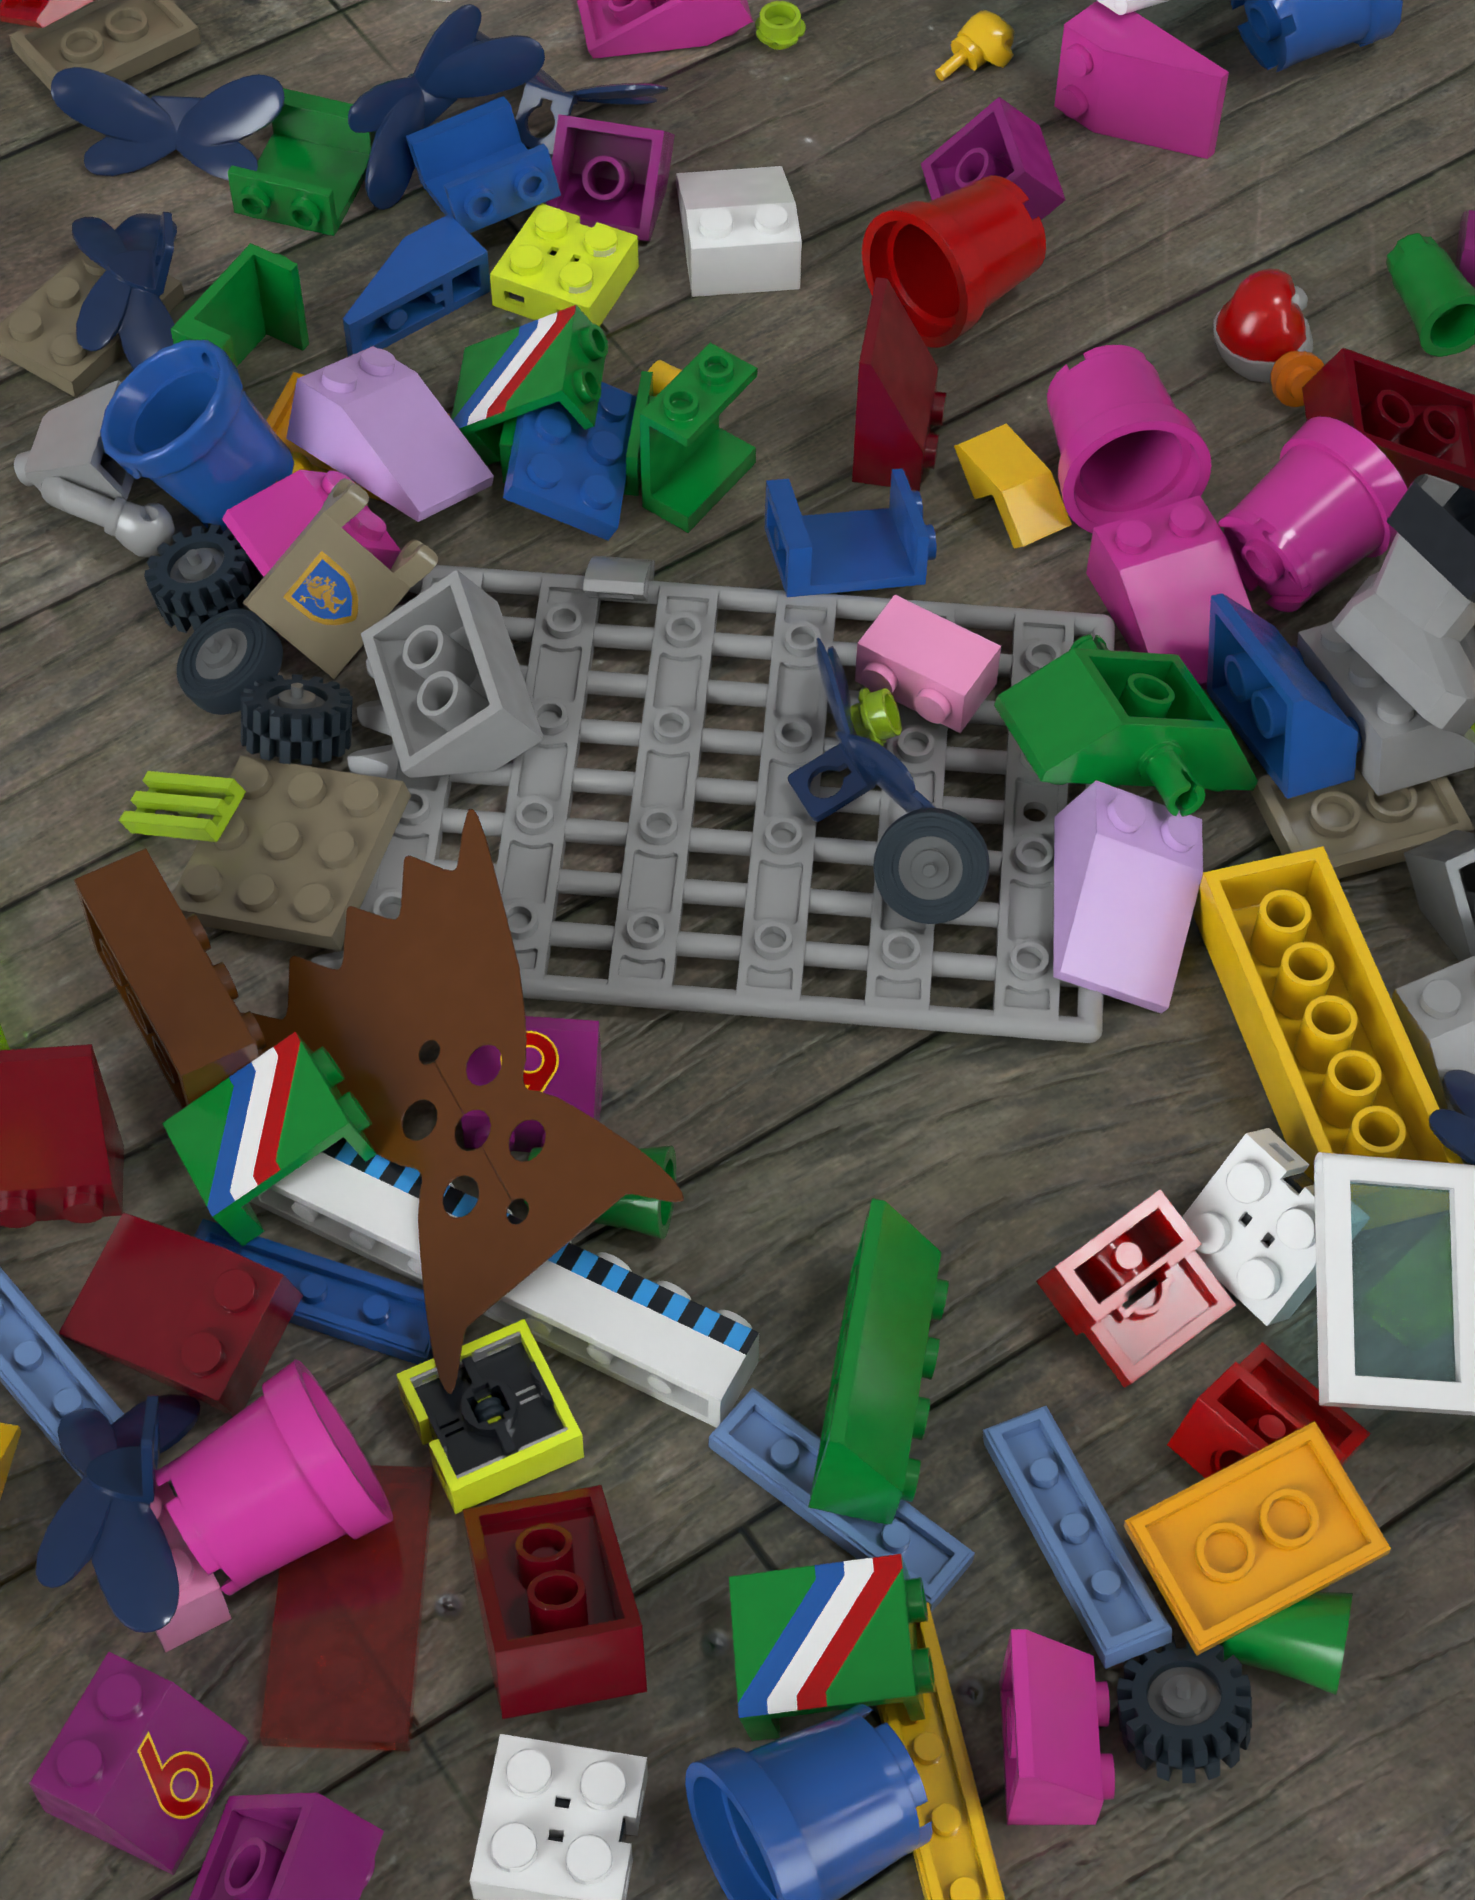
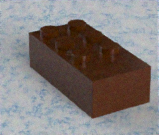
M146 848L74 879L95 951L181 1109L263 1054L261 1049L266 1047L263 1033L251 1011L241 1014L236 1006L234 999H237L239 996L228 969L223 962L216 965L212 964L206 951L211 950V945L196 914L185 918Z

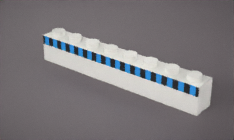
M343 1137L250 1201L423 1285L418 1228V1208L422 1176L414 1168L400 1166L378 1154L365 1162ZM452 1183L447 1186L443 1198L445 1211L455 1218L463 1217L470 1213L478 1201L477 1198L456 1189ZM507 1209V1218L510 1223L519 1224L523 1222V1220L513 1216L512 1212ZM571 1241L483 1313V1315L505 1326L525 1319L536 1341L716 1428L731 1412L758 1364L759 1332L753 1330L752 1326L738 1314L728 1310H718L715 1312L692 1301L691 1297L675 1284L667 1281L654 1283L633 1273L626 1263L614 1255L604 1252L595 1255L572 1244Z

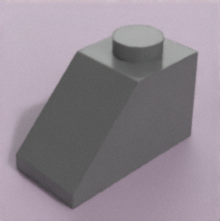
M1453 830L1405 852L1404 856L1420 911L1460 962L1475 956V833Z

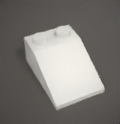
M782 166L676 173V186L692 297L800 289L802 239L796 203Z

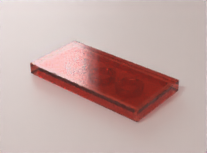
M370 1465L389 1502L393 1521L358 1539H353L348 1534H345L280 1568L260 1733L263 1746L410 1751L434 1487L433 1467Z

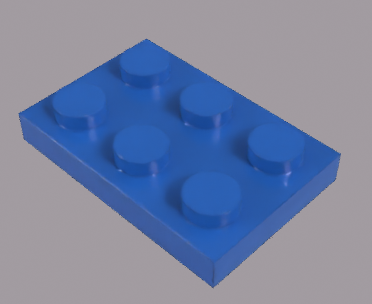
M602 382L595 426L586 430L560 401L517 416L503 499L609 541L619 526L627 475L626 453L637 396Z

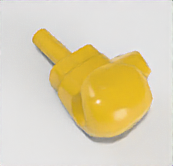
M987 10L979 11L967 21L958 32L957 37L951 41V50L954 55L935 70L937 78L944 81L963 64L974 71L987 61L995 66L1004 68L1014 56L1011 50L1014 42V29L999 15Z

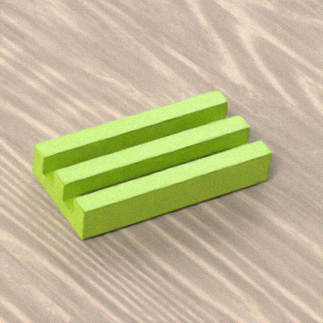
M148 771L142 780L149 787L148 791H136L130 800L137 807L136 811L124 810L118 821L130 833L217 842L246 791L234 778ZM156 810L175 811L181 816L155 814ZM199 814L214 815L212 820L195 818Z

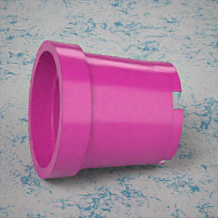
M1125 345L1100 346L1084 352L1085 360L1070 370L1066 364L1057 372L1048 389L1047 408L1054 425L1061 456L1058 465V480L1064 506L1070 518L1079 527L1093 533L1094 527L1203 494L1209 482L1212 467L1208 447L1192 420L1176 408L1157 370L1147 361L1142 352Z
M1314 417L1305 422L1285 443L1277 464L1236 507L1218 522L1219 527H1224V535L1227 538L1243 585L1249 591L1254 590L1259 585L1272 595L1265 602L1266 604L1280 611L1293 612L1365 557H1377L1390 549L1397 531L1386 522L1387 517L1405 494L1407 487L1391 461L1365 435L1337 419Z
M297 1359L262 1384L263 1395L184 1454L155 1472L158 1487L169 1480L172 1481L177 1497L165 1503L181 1536L208 1576L222 1568L229 1577L220 1587L228 1596L345 1534H348L353 1539H358L393 1521L392 1510L386 1495L359 1444L321 1385L303 1363Z

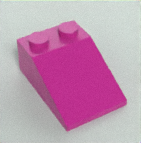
M577 0L588 52L593 59L708 46L723 37L733 35L740 28L753 22L747 0Z
M1096 1L1064 24L1054 107L1094 133L1208 159L1215 153L1229 72L1135 11L1118 15Z
M1198 495L1093 528L1086 574L1131 651L1179 655L1202 690L1207 689L1211 596L1223 593L1251 612L1253 610L1227 538L1201 496Z

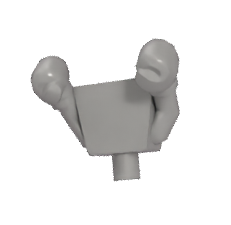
M117 380L100 388L93 389L83 396L48 411L42 418L32 449L17 454L14 460V469L20 482L25 486L35 485L49 505L104 527V533L115 536L125 548L139 557L150 558L151 555H159L157 547L163 542L168 545L171 543L175 528L172 516L163 505L148 503L141 506L127 501L134 478L113 458L106 454L100 430L105 409L121 384Z

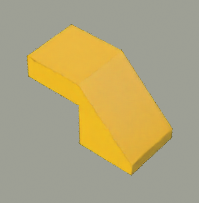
M1007 423L954 445L974 499L993 495L1014 549L1024 547L1072 525L1051 470Z

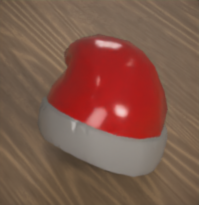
M1272 268L1250 274L1238 285L1232 298L1223 305L1213 321L1214 342L1220 356L1231 369L1250 381L1269 383L1271 382V370L1281 356L1292 351H1306L1310 353L1313 351V338L1310 326L1302 313V310L1307 307L1308 297L1302 288L1294 286L1291 275Z

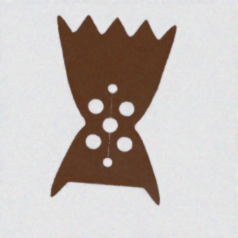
M473 809L468 810L463 826L457 868L447 870L413 856H406L403 865L402 898L399 917L390 919L349 906L346 911L342 966L339 969H331L295 955L292 956L289 960L288 1008L286 1017L277 1019L252 1013L266 1041V1047L261 1049L263 1053L294 1032L301 1037L313 1052L323 1046L332 1056L345 1077L342 1082L336 1085L343 1096L350 1091L372 1122V1125L363 1132L376 1154L400 1166L411 1167L420 1172L422 1185L419 1195L418 1228L427 1322L439 1379L449 1394H452L456 1384L466 1328L627 1194H635L669 1202L684 1201V1196L677 1183L655 1161L637 1147L562 1099L540 1091L528 1090L525 1087L523 1074L526 1062L527 1038L520 967L489 846L479 816ZM428 1041H437L440 1046L438 1058L431 1064H423L419 1058L421 1047ZM481 1046H495L500 1051L502 1057V1066L498 1075L486 1085L478 1086L473 1084L468 1079L466 1073L470 1056ZM419 1100L431 1101L438 1113L434 1129L422 1140L414 1141L409 1139L404 1134L402 1127L406 1111ZM472 1110L484 1111L489 1116L491 1123L487 1140L482 1147L476 1150L466 1151L461 1149L455 1139V1129L459 1120L464 1114ZM526 1120L538 1121L544 1127L546 1133L545 1144L541 1152L530 1161L521 1162L516 1160L511 1155L509 1149V1140L512 1132L520 1123ZM460 1176L472 1177L477 1182L479 1188V1199L476 1206L463 1217L455 1218L450 1216L445 1211L443 1204L447 1186ZM522 1198L528 1203L529 1213L523 1222L512 1224L507 1218V1209L512 1201Z

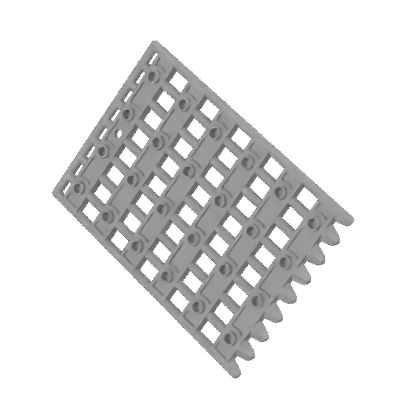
M436 565L429 574L409 589L410 592L421 594L455 570H458L485 592L539 596L536 619L503 616L511 641L532 642L528 666H519L544 740L514 758L513 763L508 762L495 771L410 778L402 772L394 742L391 745L358 750L348 755L347 760L350 773L404 781L411 794L360 909L390 919L399 917L402 898L404 859L408 855L443 869L454 870L457 868L458 861L439 859L443 832L462 834L468 812L465 809L447 808L452 782L507 786L509 790L505 813L475 810V812L479 816L485 836L501 837L497 864L493 863L520 967L523 998L1079 1043H1095L1102 1036L1104 994L1053 977L1054 817L1067 806L1068 783L1065 785H1055L1041 782L1009 729L1007 733V751L947 746V726L941 723L929 722L921 717L918 712L896 702L901 719V734L887 739L883 746L906 766L913 777L916 790L936 808L955 812L969 822L1003 825L1001 851L988 850L990 860L989 875L1000 876L999 903L977 901L964 915L943 923L997 928L996 956L933 951L935 924L918 923L899 915L883 899L875 879L873 893L811 888L813 861L873 866L876 848L881 837L893 822L907 814L883 790H870L836 812L880 815L878 841L816 837L817 822L812 820L788 782L789 774L839 744L837 738L825 737L827 712L832 713L818 666L816 638L821 639L827 653L828 647L833 646L836 649L842 666L856 667L857 643L834 641L836 618L875 621L891 598L837 594L787 597L783 590L649 581L648 602L589 598L583 591L585 576L448 565ZM907 600L963 628L1013 631L1012 654H1000L997 676L1000 678H1010V687L1068 652L1074 643V636L1083 637L1091 634L1094 640L1095 636L1099 635L1105 641L1108 650L1114 651L1115 624L1113 619L1105 614ZM601 601L657 605L655 627L598 623ZM403 605L395 606L389 614H391ZM718 609L776 614L774 636L716 632ZM594 647L651 651L648 675L591 670ZM713 656L771 660L769 684L711 680ZM367 658V673L370 677L374 678L369 660ZM849 690L851 705L859 703L858 696L860 691ZM587 695L645 698L642 723L585 719ZM381 700L365 702L357 707L358 721L362 726L391 736ZM984 700L968 722L1006 726L994 706L995 701ZM707 703L766 708L764 731L704 728ZM580 743L639 747L636 771L577 768ZM701 752L761 756L758 781L699 777ZM945 770L1005 775L1004 800L943 796ZM822 772L814 777L811 782L810 792L816 797L828 798L835 795L841 789L820 786ZM1086 784L1085 789H1087L1091 784ZM573 792L632 796L629 822L570 818ZM695 802L756 806L753 832L693 827ZM1029 809H1039L1044 812L1046 817L1041 821H1030L1024 816V812ZM566 842L625 846L622 873L562 869ZM702 852L750 856L748 883L686 879L689 853ZM559 893L619 898L615 926L555 921ZM683 904L745 908L742 936L680 931ZM809 913L871 918L869 946L806 941ZM551 946L612 951L608 979L547 975ZM344 951L322 954L312 958L311 962L331 969H339L342 966ZM677 956L739 961L736 989L674 985ZM804 966L867 971L865 1000L801 995ZM931 976L994 981L993 1010L929 1005ZM1060 986L1078 988L1077 1017L1059 1015Z

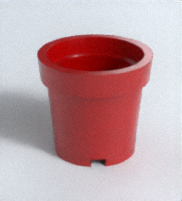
M996 175L983 177L928 202L912 201L877 215L870 222L863 238L862 264L869 290L873 295L876 277L888 279L926 347L940 348L947 346L976 325L984 309L1015 286L1025 281L1042 266L1046 254V236L1041 219L1038 216L1032 220L1023 203L1030 199L1021 188L1012 181Z

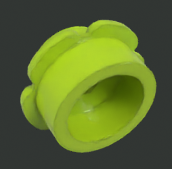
M774 1L763 6L755 22L757 38L762 43L776 50L787 49L796 44L798 37H802L806 30V25L801 19L798 7L786 1Z
M868 688L861 689L858 696L859 703L851 705L850 709L854 729L858 736L865 737L884 746L887 739L901 734V719L896 702L887 688L871 693Z

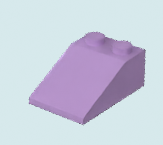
M372 346L297 378L286 439L333 469L346 475L352 481L415 521L424 520L492 486L494 475L418 373L397 361L390 352Z
M1097 780L1054 817V978L1089 990L1098 991L1104 995L1160 1014L1169 1008L1203 874L1202 819L1192 815L1182 817L1179 812L1177 816H1173L1165 805Z

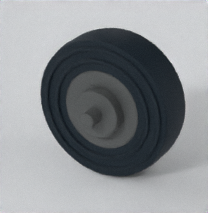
M234 609L219 613L198 627L185 643L177 663L178 683L189 699L198 707L211 714L226 715L241 710V692L244 693V688L248 684L254 686V681L262 678L271 682V676L278 675L283 658L281 641L271 626L249 610Z
M923 808L901 816L885 831L878 843L874 856V877L881 896L899 915L918 923L940 924L964 915L980 899L989 877V854L979 831L963 816L946 809Z

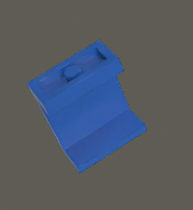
M504 96L406 136L420 183L445 215L451 214L469 233L561 196L547 146L543 143L529 150L521 142L511 104Z
M892 469L889 508L804 516L800 512L789 479L766 480L764 529L787 597L926 584L927 562L936 558V535L932 524L925 525L920 492L911 490L903 469Z

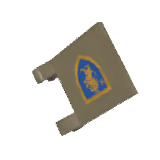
M346 478L341 479L334 486L321 510L243 601L244 605L333 679L337 677L363 646L361 633L388 616L409 589L429 574L438 563V556L432 549L413 539L401 550L390 570L341 528L354 518L369 501L367 492L358 484Z

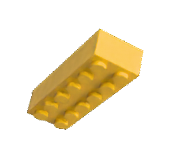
M1324 846L1203 872L1193 913L1194 919L1286 1144L1309 1164L1304 1173L1314 1181V1160L1318 1152L1464 1164L1460 1156L1443 1145L1429 1126V1117L1432 1112L1439 1110L1438 1104ZM1350 1185L1351 1203L1369 1218L1358 1232L1450 1210L1449 1193Z

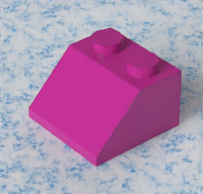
M298 470L228 509L222 520L264 577L321 510L334 486L341 479H351L337 471L324 473ZM366 504L354 518L341 528L387 568L391 569L401 550L386 531L387 527L384 521L374 514Z
M1011 1629L999 1681L1007 1825H1096L1104 1800L1114 1799L1115 1794L1112 1753H1100L1099 1727H1108L1110 1700L1107 1681H1095L1093 1655L1026 1629Z

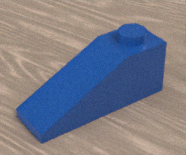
M451 214L423 226L404 237L343 317L348 357L372 346L384 349L491 291L488 251Z

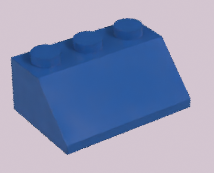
M1223 593L1212 595L1210 600L1207 693L1284 796L1289 799L1354 780L1356 755L1362 748V737L1356 721L1350 716L1346 717L1332 699L1328 686L1323 681H1318L1305 665L1298 648L1295 646L1291 647L1274 625Z

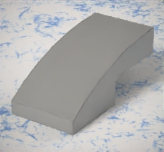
M593 556L586 569L583 591L589 598L648 602L649 581H654L655 561L649 559Z

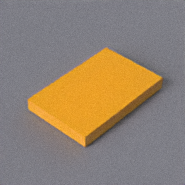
M1315 1421L1134 1515L1124 1522L1127 1534L1196 1656L1388 1555L1391 1550Z

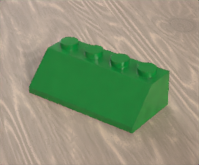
M871 1199L850 1270L808 1508L892 1525L900 1500L913 1502L917 1488L921 1460L909 1458L912 1438L922 1440L927 1425L930 1399L920 1397L919 1390L921 1378L931 1380L934 1374L940 1339L928 1337L931 1319L937 1321L942 1319L949 1281L937 1278L941 1251L884 1200Z

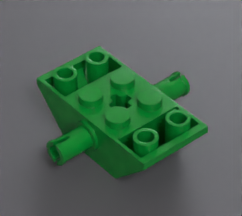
M1091 634L1085 635L1076 640L1068 652L999 694L994 703L996 710L1041 782L1065 785L1067 783L1092 784L1097 780L1113 787L1121 785L1153 786L1165 802L1167 810L1173 816H1177L1179 812L1182 817L1194 813L1201 807L1206 796L1204 789L1216 792L1224 790L1253 791L1258 782L1230 728L1179 655L1108 650L1105 641L1099 635H1096L1094 640Z

